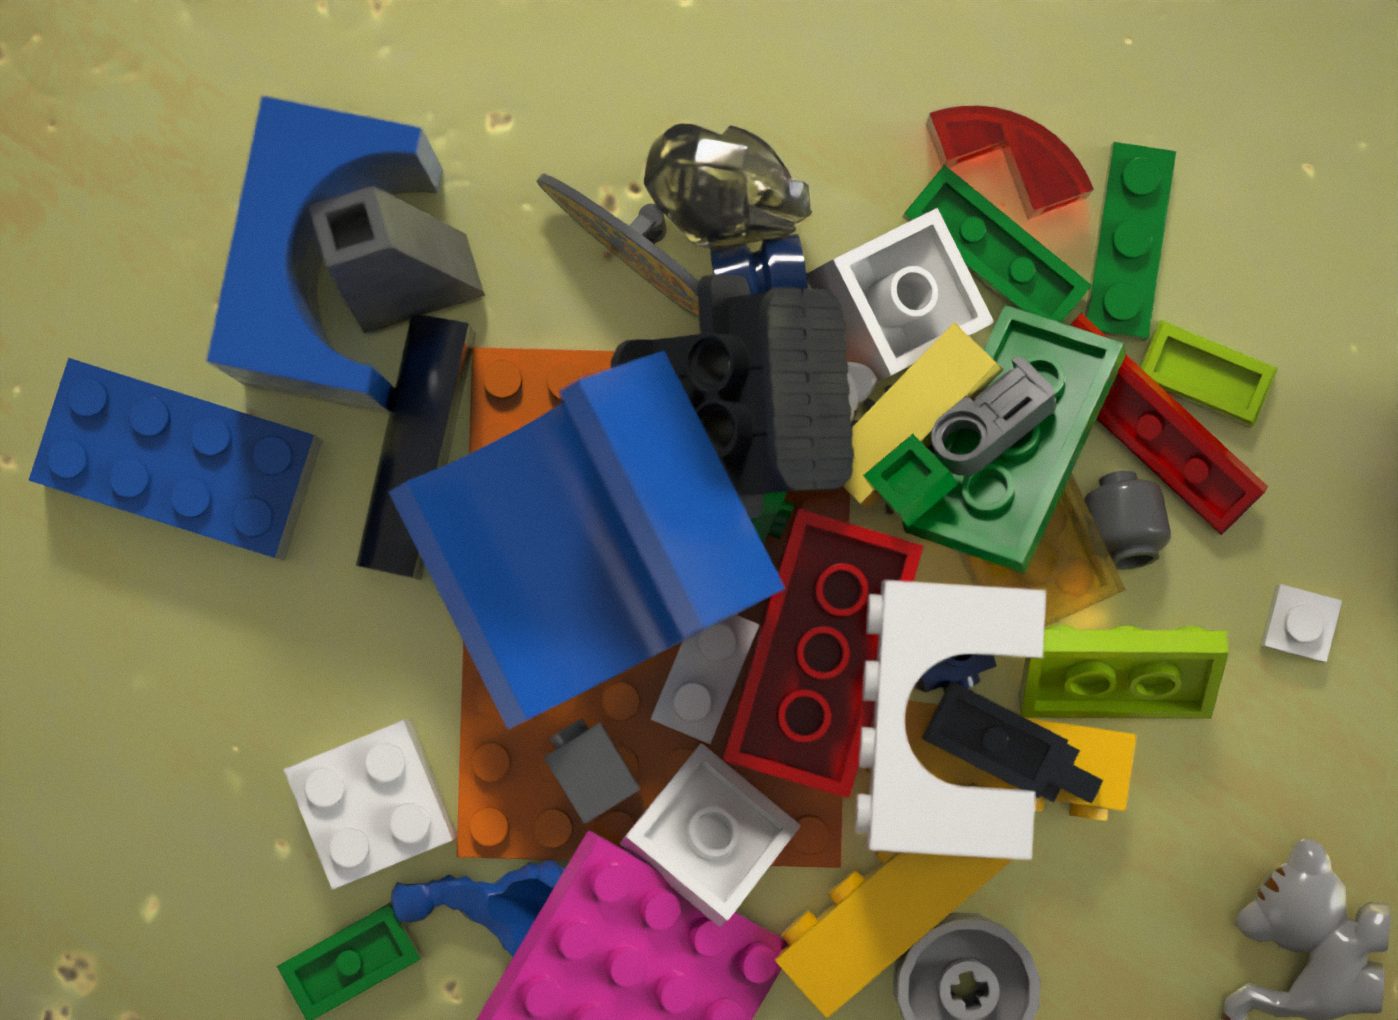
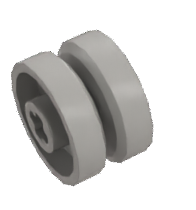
M951 912L897 958L893 972V995L903 1020H1034L1039 1009L1040 977L1031 953L1005 926L978 913ZM968 972L976 981L975 989L966 996L955 994L952 985L960 984L958 975Z

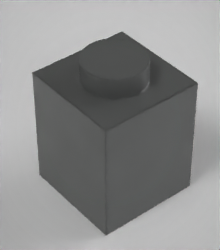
M583 718L549 738L556 750L544 756V759L584 824L641 789V786L602 722L589 729Z

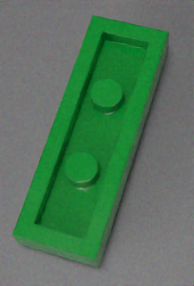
M1113 142L1110 147L1090 279L1092 286L1089 289L1085 317L1105 335L1146 341L1149 338L1176 151Z
M945 165L942 166L902 216L909 222L938 208L969 272L1013 308L1062 323L1092 286Z

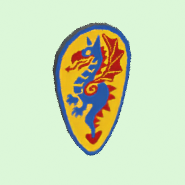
M546 173L540 175L536 182L541 189L580 226L667 298L699 318L697 293L699 282L684 267L655 245L656 242L661 241L665 237L667 232L663 210L658 205H644L640 209L638 217L628 226L603 207L562 181Z

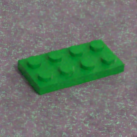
M1004 305L983 349L1004 370L988 386L1008 370H1013V358H1024L1052 385L1056 409L979 472L965 476L952 474L958 485L910 526L907 527L903 521L902 524L905 533L1025 574L1125 358V347L1122 342ZM960 429L947 437L944 447L952 454H969L978 447L981 437L973 430Z

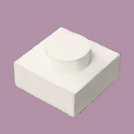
M1282 584L1276 585L1260 646L1318 662H1327L1342 600Z

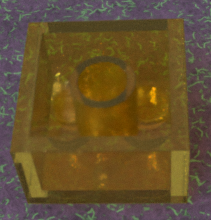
M1072 473L1025 574L958 551L974 586L1046 590L1044 627L1126 590Z

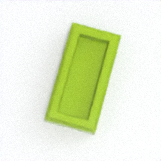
M1163 320L1157 322L1139 366L1169 395L1249 428L1255 426L1278 370L1277 367Z

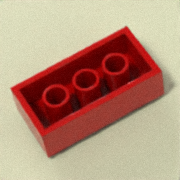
M800 508L795 511L777 571L785 589L769 598L722 756L723 761L850 798L859 767L861 727L870 728L874 717V701H863L865 661H877L878 635L867 634L869 594L881 595V583L884 581L913 582L924 545Z

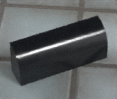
M411 315L356 561V566L422 581L425 564L389 491L408 480L429 473L448 463L472 355V347L474 346L476 336L469 323L432 316Z

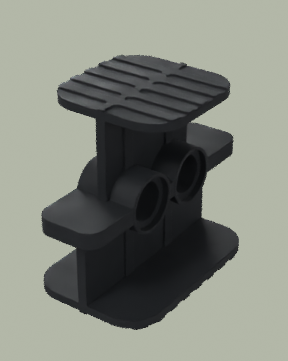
M715 274L703 276L699 280L697 287L700 334L655 340H626L616 348L611 358V368L665 351L749 518H757L761 515L764 507L763 494L837 489L844 486L850 479L853 471L854 448H852L853 431L850 421V386L847 377L849 371L848 362H846L847 341H845L844 332L846 326L840 302L828 290L780 287L771 289L766 293L750 294L748 282L741 275Z

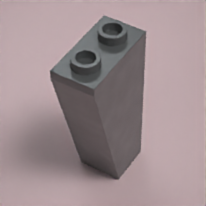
M369 186L309 205L326 267L364 333L411 318V315H424L485 296L467 235L375 186Z

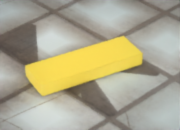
M953 322L852 427V448H854L853 471L850 479L843 487L863 507L869 509L879 496L872 490L863 475L912 433L928 448L932 444L931 434L936 421L965 396H968L973 401L1004 369Z

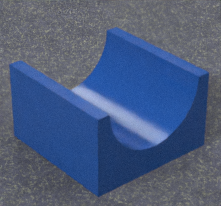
M261 96L206 362L245 386L389 414L395 387L373 367L357 363L338 354L322 325L317 300V284L323 253L309 205L369 186H375L390 195L406 192L438 193L443 168L422 127Z
M665 351L575 381L558 391L563 403L537 419L458 460L408 480L389 491L507 729L515 727L614 678L785 589Z

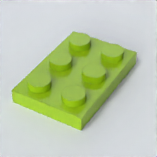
M1067 625L1047 627L1044 629L1043 658H1025L1019 693L1020 716L1212 719L1229 654L1227 630H1205L1198 626H1184L1175 630H1141L1129 625L1117 626L1109 630L1075 629Z

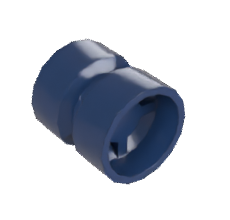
M799 234L764 239L759 250L752 251L745 242L710 248L713 275L730 274L743 276L748 282L750 294L766 293L771 289L780 287L808 288Z

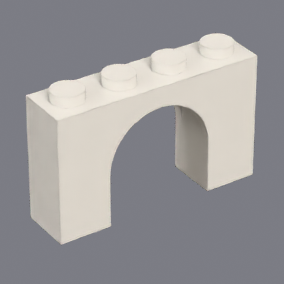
M884 581L881 583V595L869 594L867 634L878 635L877 661H865L863 701H874L873 728L861 727L859 767L871 768L869 795L857 794L855 834L867 835L866 847L869 850L1031 860L1035 792L1018 789L958 786L937 779L921 766L912 753L905 733L904 716L907 700L915 683L930 667L943 659L959 654L1043 658L1046 590Z

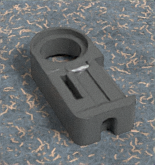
M1013 358V370H1008L978 394L974 401L965 396L934 424L931 438L935 455L950 473L965 476L979 472L1055 411L1056 401L1052 385L1024 358ZM970 429L980 435L981 441L973 452L965 455H956L950 453L944 447L947 437L954 431Z

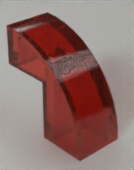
M980 105L957 106L929 113L925 124L941 168L943 165L951 168L1002 149L1027 220L1085 200L1094 190L1088 174L1069 147L1054 133L1028 117L1013 111Z

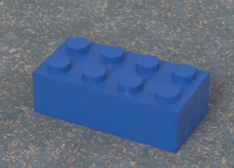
M68 358L28 481L285 561L323 440L304 431Z

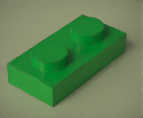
M392 902L279 964L277 968L305 1019L314 1020L416 963L423 957L403 921L397 919L394 915Z

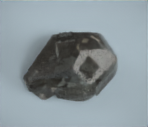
M677 124L658 136L648 152L643 184L660 210L694 245L710 249L712 247L744 242L747 244L760 242L764 239L789 236L796 231L794 226L809 217L813 212L810 209L809 185L799 180H791L792 176L769 144L745 129L730 125L722 134H718L694 124Z

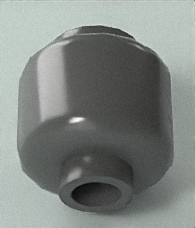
M1118 471L1101 477L1099 479L1100 487L1088 493L1081 506L1088 544L1093 556L1108 561L1110 568L1115 570L1135 569L1154 563L1160 558L1159 551L1165 548L1171 540L1168 515L1160 486L1149 480L1137 479V474L1134 471Z

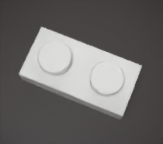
M733 615L683 641L650 720L710 744L759 624Z

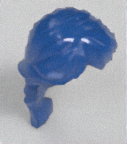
M553 859L540 864L529 862L520 869L509 871L494 884L482 881L475 883L467 876L457 879L450 874L440 880L433 879L428 883L403 884L397 882L391 892L392 910L397 919L412 923L424 920L432 913L435 907L444 904L452 910H459L470 921L486 927L498 938L504 950L514 957L566 867L561 868Z

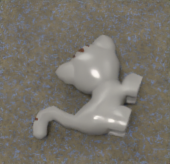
M1309 838L1299 840L1290 851L1288 861L1278 866L1260 886L1256 900L1239 912L1235 925L1246 937L1257 942L1274 941L1280 948L1294 952L1308 951L1310 955L1308 964L1295 980L1289 992L1274 991L1250 983L1245 984L1226 997L1221 1020H1247V1012L1255 1008L1275 1017H1300L1308 1020H1332L1348 1014L1381 1013L1385 971L1383 964L1368 961L1369 952H1384L1388 950L1391 918L1390 905L1387 903L1369 902L1358 909L1355 921L1348 918L1346 911L1347 887L1331 870V860L1324 847L1317 841Z

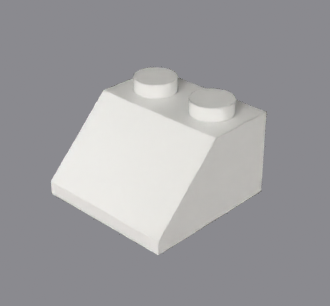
M938 208L836 257L806 274L811 289L828 290L839 300L846 330H844L845 341H847L846 358L848 362L864 364L869 367L876 375L877 382L913 365L953 322L968 336L994 323Z

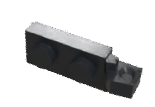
M953 681L949 682L921 739L1021 790L1035 792L1036 798L1039 799L1041 796L1053 803L1060 790L1063 789L1092 804L1104 781L1073 765L1080 750L1067 744L1069 740Z

